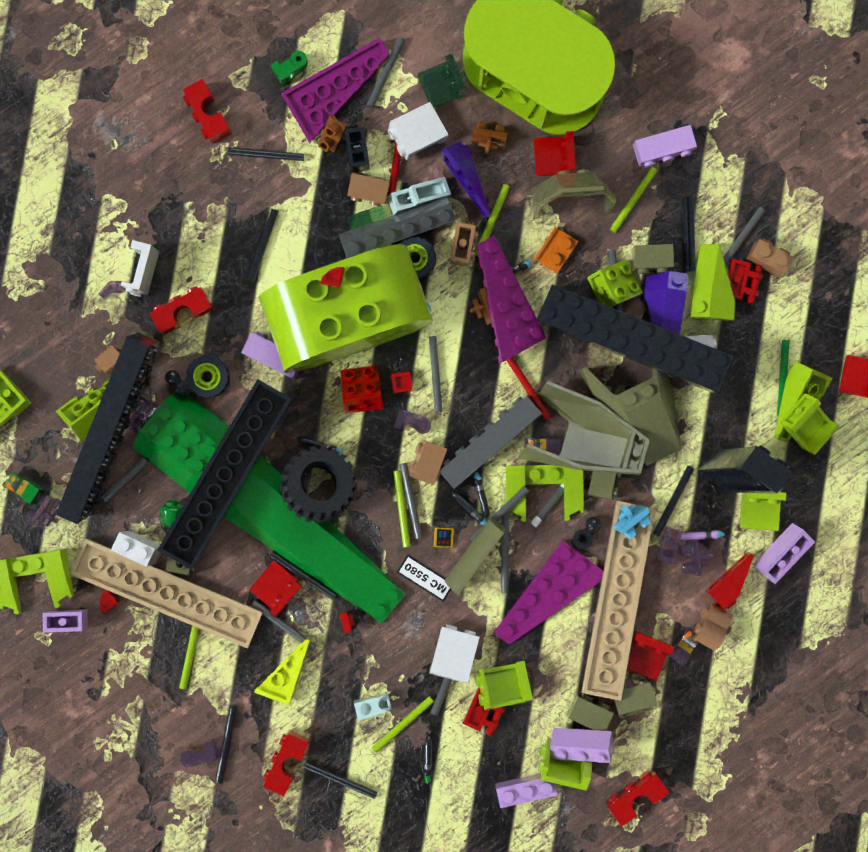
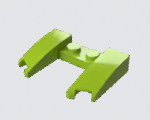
M0 369V427H2L11 417L22 413L31 404V401Z
M555 465L506 466V503L524 485L564 484V521L570 520L569 515L579 510L581 514L584 513L583 470ZM526 495L507 512L508 515L510 512L522 516L520 520L526 522Z
M67 549L0 560V609L8 607L14 609V614H21L16 577L43 572L46 573L55 608L62 606L60 601L66 596L73 598Z

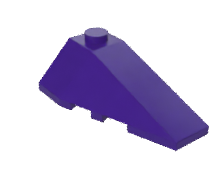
M462 142L444 148L442 150V160L486 220L489 219L490 212L471 156L473 154L468 145L464 146Z
M667 271L646 277L644 298L647 301L648 314L652 324L680 334L688 274Z

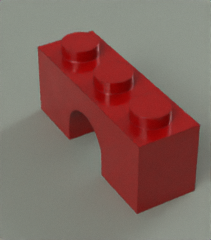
M203 79L183 89L185 93L183 99L188 107L192 106L194 112L191 114L196 123H201L203 129L200 131L205 140L209 139L213 144L232 134L221 112L215 115L205 114L206 106L215 100Z
M195 286L189 289L187 294L171 298L170 303L155 306L153 308L154 311L149 314L159 333L164 336L180 327L177 321V314L180 310L189 308L193 315L199 318L211 312L214 308L205 290L202 287L198 288Z
M292 730L287 735L283 734L279 745H282L279 752L275 751L271 762L274 764L271 770L267 769L262 780L265 781L264 788L283 797L285 796L294 774L285 769L284 760L295 758L301 761L311 739Z
M654 770L646 771L640 775V779L635 783H628L622 792L612 794L608 798L606 805L622 827L637 816L632 807L636 797L646 796L654 805L670 793Z

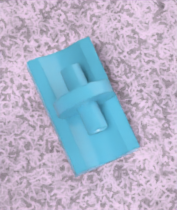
M632 504L628 508L622 505L620 507L622 513L618 516L620 521L614 525V528L627 538L632 539L637 534L633 527L634 525L639 523L644 528L651 523L648 515L650 511L640 504L637 507Z

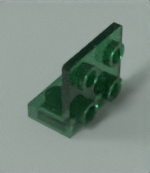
M453 54L446 55L444 63L418 73V78L428 103L430 102L433 108L466 95L467 88Z

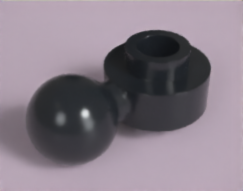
M176 370L166 372L165 381L170 385H175L173 389L180 397L183 395L187 397L192 393L190 388L180 379V374Z
M588 518L585 523V530H578L574 533L572 540L577 548L586 549L591 546L593 542L591 533L598 531L601 526L598 518ZM580 536H584L585 541L583 543L579 541Z

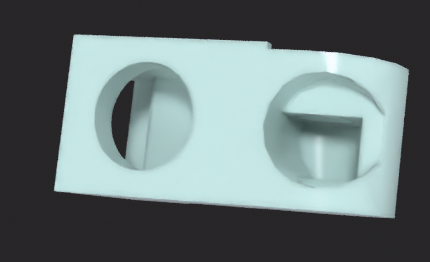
M388 693L353 701L358 721L392 709Z

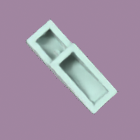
M442 177L412 185L408 189L393 192L387 198L393 215L448 197L451 195L446 178Z

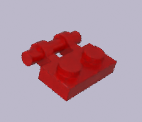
M731 259L728 278L731 282V289L735 300L741 301L743 294L748 296L746 303L754 304L755 297H758L759 293L757 290L759 281H762L763 274H761L763 267L755 265L753 272L749 271L751 263ZM747 278L752 279L750 288L745 287Z
M478 687L462 724L479 732L482 726L485 725L488 727L485 734L493 736L494 731L499 727L498 722L501 715L506 711V706L492 709L495 710L491 720L487 719L486 717L490 709L484 710V706L480 705L479 694H481V691Z

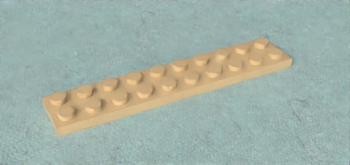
M616 501L581 693L621 701L655 508L646 507L650 511L648 515L651 523L644 528L639 523L634 525L633 527L637 534L632 539H629L624 534L618 532L614 525L620 521L618 518L622 513L620 507L625 505L628 508L632 504Z
M90 539L84 540L70 573L72 576L245 648H249L263 612L155 566L146 567L111 551V548Z

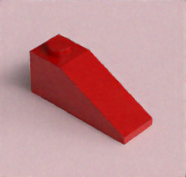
M746 552L705 590L720 608L724 610L726 608L730 609L736 604V599L740 595L754 557L752 553Z

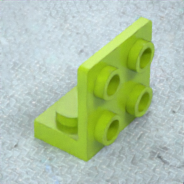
M628 260L602 268L587 277L598 302L611 308L643 293Z
M742 493L740 528L778 531L781 500L786 501V493Z

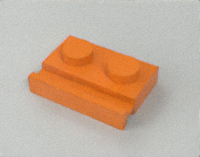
M555 227L534 260L558 274L578 241Z

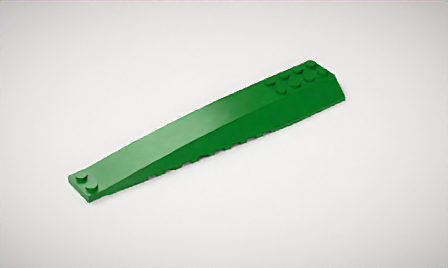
M174 392L160 405L139 431L132 447L188 493H191L229 426L191 395L180 397ZM260 455L224 517L363 612H367L382 624L406 593L393 584L391 579L330 521L324 520L322 523H316V521L312 520L307 522L304 517H296V513L293 510L290 512L287 508V502H283V492L280 491L281 474Z

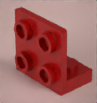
M566 131L565 135L561 137L534 138L536 176H551L558 174L560 171H569L570 174L574 173L576 169L574 131Z
M846 355L839 392L868 398L867 358Z
M377 365L340 371L342 399L346 414L383 409Z
M273 561L250 587V591L271 608L270 612L274 616H277L303 584L279 563Z
M634 630L627 669L656 681L667 654L672 655L674 647Z

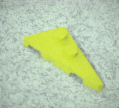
M306 639L255 689V693L290 705L311 640Z

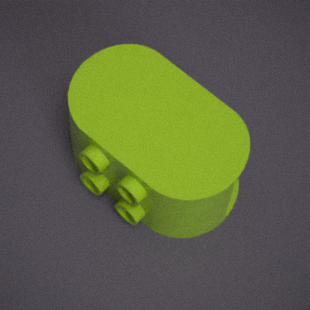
M476 0L468 13L464 27L463 67L470 83L479 91L548 134L565 135L566 131L576 132L590 123L601 108L615 70L612 47L603 32L595 27L596 20L594 17L581 9H577L575 13L562 6L563 0Z
M402 244L370 250L280 282L259 295V300L285 373L303 371L406 336L433 322L409 250L406 245ZM336 267L345 268L341 288L320 284L321 278L329 270Z

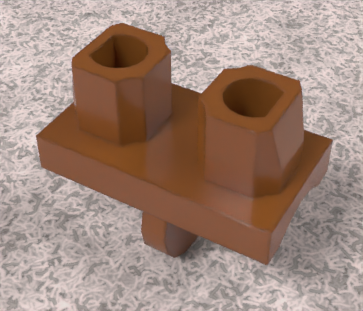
M333 114L330 115L320 137L318 147L325 152L329 150L335 152L348 125L337 120Z
M479 121L473 129L471 143L485 147V153H489V148L496 150L497 148L505 149L508 134L506 133L505 126L497 125L495 126V131L487 130L488 124Z
M482 288L477 292L478 299L473 300L474 307L470 309V312L477 313L478 319L483 318L484 315L486 324L489 325L491 324L486 299L488 295L486 288Z

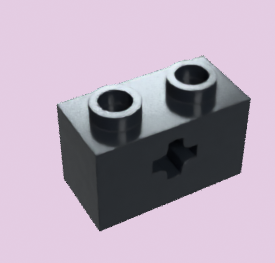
M364 127L345 129L351 172L370 170Z

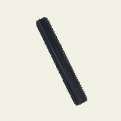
M686 196L683 198L684 268L686 272H693L696 269L694 198Z

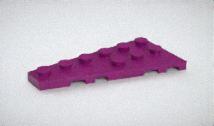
M380 38L281 93L309 144L325 128L329 116L332 114L336 116L389 57V52Z
M495 236L477 244L476 247L480 268L483 269V283L487 290L488 297L486 299L491 325L495 331L496 347L498 346V361L500 364L547 337Z
M562 540L493 633L507 644H511L601 582L603 570Z

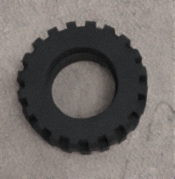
M320 445L319 448L311 446L307 450L302 449L290 459L280 479L282 481L280 485V491L283 492L282 499L283 502H287V508L290 512L293 510L296 513V517H304L307 522L314 520L316 523H322L324 520L330 521L339 516L350 505L355 496L354 491L357 489V483L354 480L356 473L351 470L353 467L351 462L347 463L344 460L346 458L344 454L338 455L336 454V449L331 448L327 450L326 446ZM320 468L332 476L336 490L330 499L316 501L305 494L301 486V477L306 470Z

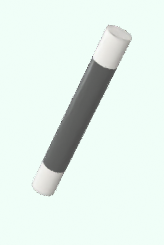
M564 484L560 485L531 521L534 527L541 523L564 494Z

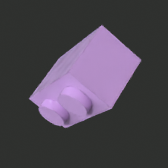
M88 609L56 610L43 613V633L73 632L88 629Z

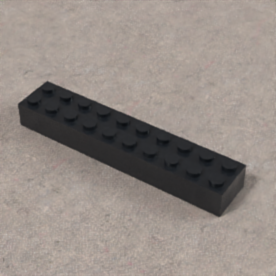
M553 284L537 318L539 323L716 395L720 394L735 360L733 355Z
M141 333L126 336L55 515L78 524L82 520H86L88 516H92L95 512L96 505L94 504L103 492V488H101L103 482H106L110 475L109 467L117 458L115 452L117 447H120L123 443V432L125 429H128L131 423L130 415L138 406V401H136L138 395H141L145 389L144 380L152 371L153 366H151V363L159 354L160 348L158 346L160 342Z
M257 379L157 551L191 570L196 566L292 402V398Z
M761 445L759 447L751 446L711 451L698 468L701 473L729 493L777 494L793 473L787 469L789 465L779 458L775 460L770 456L771 452Z

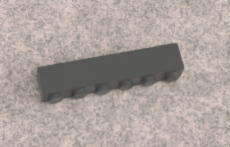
M447 197L341 233L339 237L346 257L350 258L456 220Z
M520 396L512 403L514 407L510 411L505 409L498 415L500 419L495 424L491 421L483 428L485 432L481 436L476 434L469 440L471 444L466 449L462 446L454 453L456 457L452 461L447 459L442 463V469L439 472L454 489L542 414L527 396L524 399Z

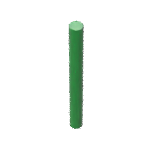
M782 340L777 416H779L788 373L790 340Z

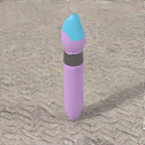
M719 530L681 533L677 535V538L680 540L717 539L724 536L725 533Z

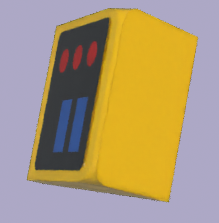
M435 527L434 547L453 548L454 528Z

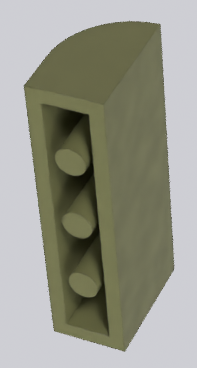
M491 516L445 578V583L458 595L505 532L506 527Z

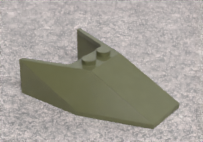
M579 170L577 173L571 174L569 171H560L531 189L533 219H537L543 205L558 197L604 195L605 214H609L616 203V198L607 184L595 172H589V170Z
M586 367L579 371L592 399L603 403L650 440L644 460L646 466L681 449L674 393L667 374L652 369L653 374L649 380L618 395H614Z
M550 381L546 382L538 397L568 421L560 454L558 456L527 444L519 454L518 459L585 471L641 474L650 441L647 437L603 403Z

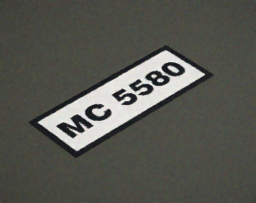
M409 555L406 556L397 571L398 574L443 602L451 591V588L445 583L443 576Z

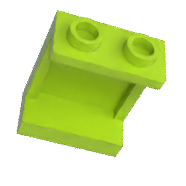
M805 393L780 423L802 449L815 455L836 432L839 425L831 421L819 407L821 402L817 398Z
M525 661L490 669H479L477 675H475L476 686H479L481 691L479 702L481 706H484V710L533 700Z
M547 738L545 745L542 744L540 749V756H543L538 766V771L541 772L540 780L587 791L591 780L592 762L552 759L550 750L551 738Z

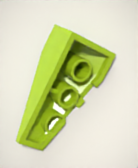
M700 244L691 301V318L695 320L735 321L736 301L732 293L731 282L726 271L720 244Z
M794 362L785 382L774 436L775 439L784 442L790 440L792 436L780 421L805 393L820 400L833 379L832 377L799 362Z
M108 381L104 382L103 386L97 390L93 388L88 390V395L80 399L78 397L71 399L56 411L82 442L87 437Z

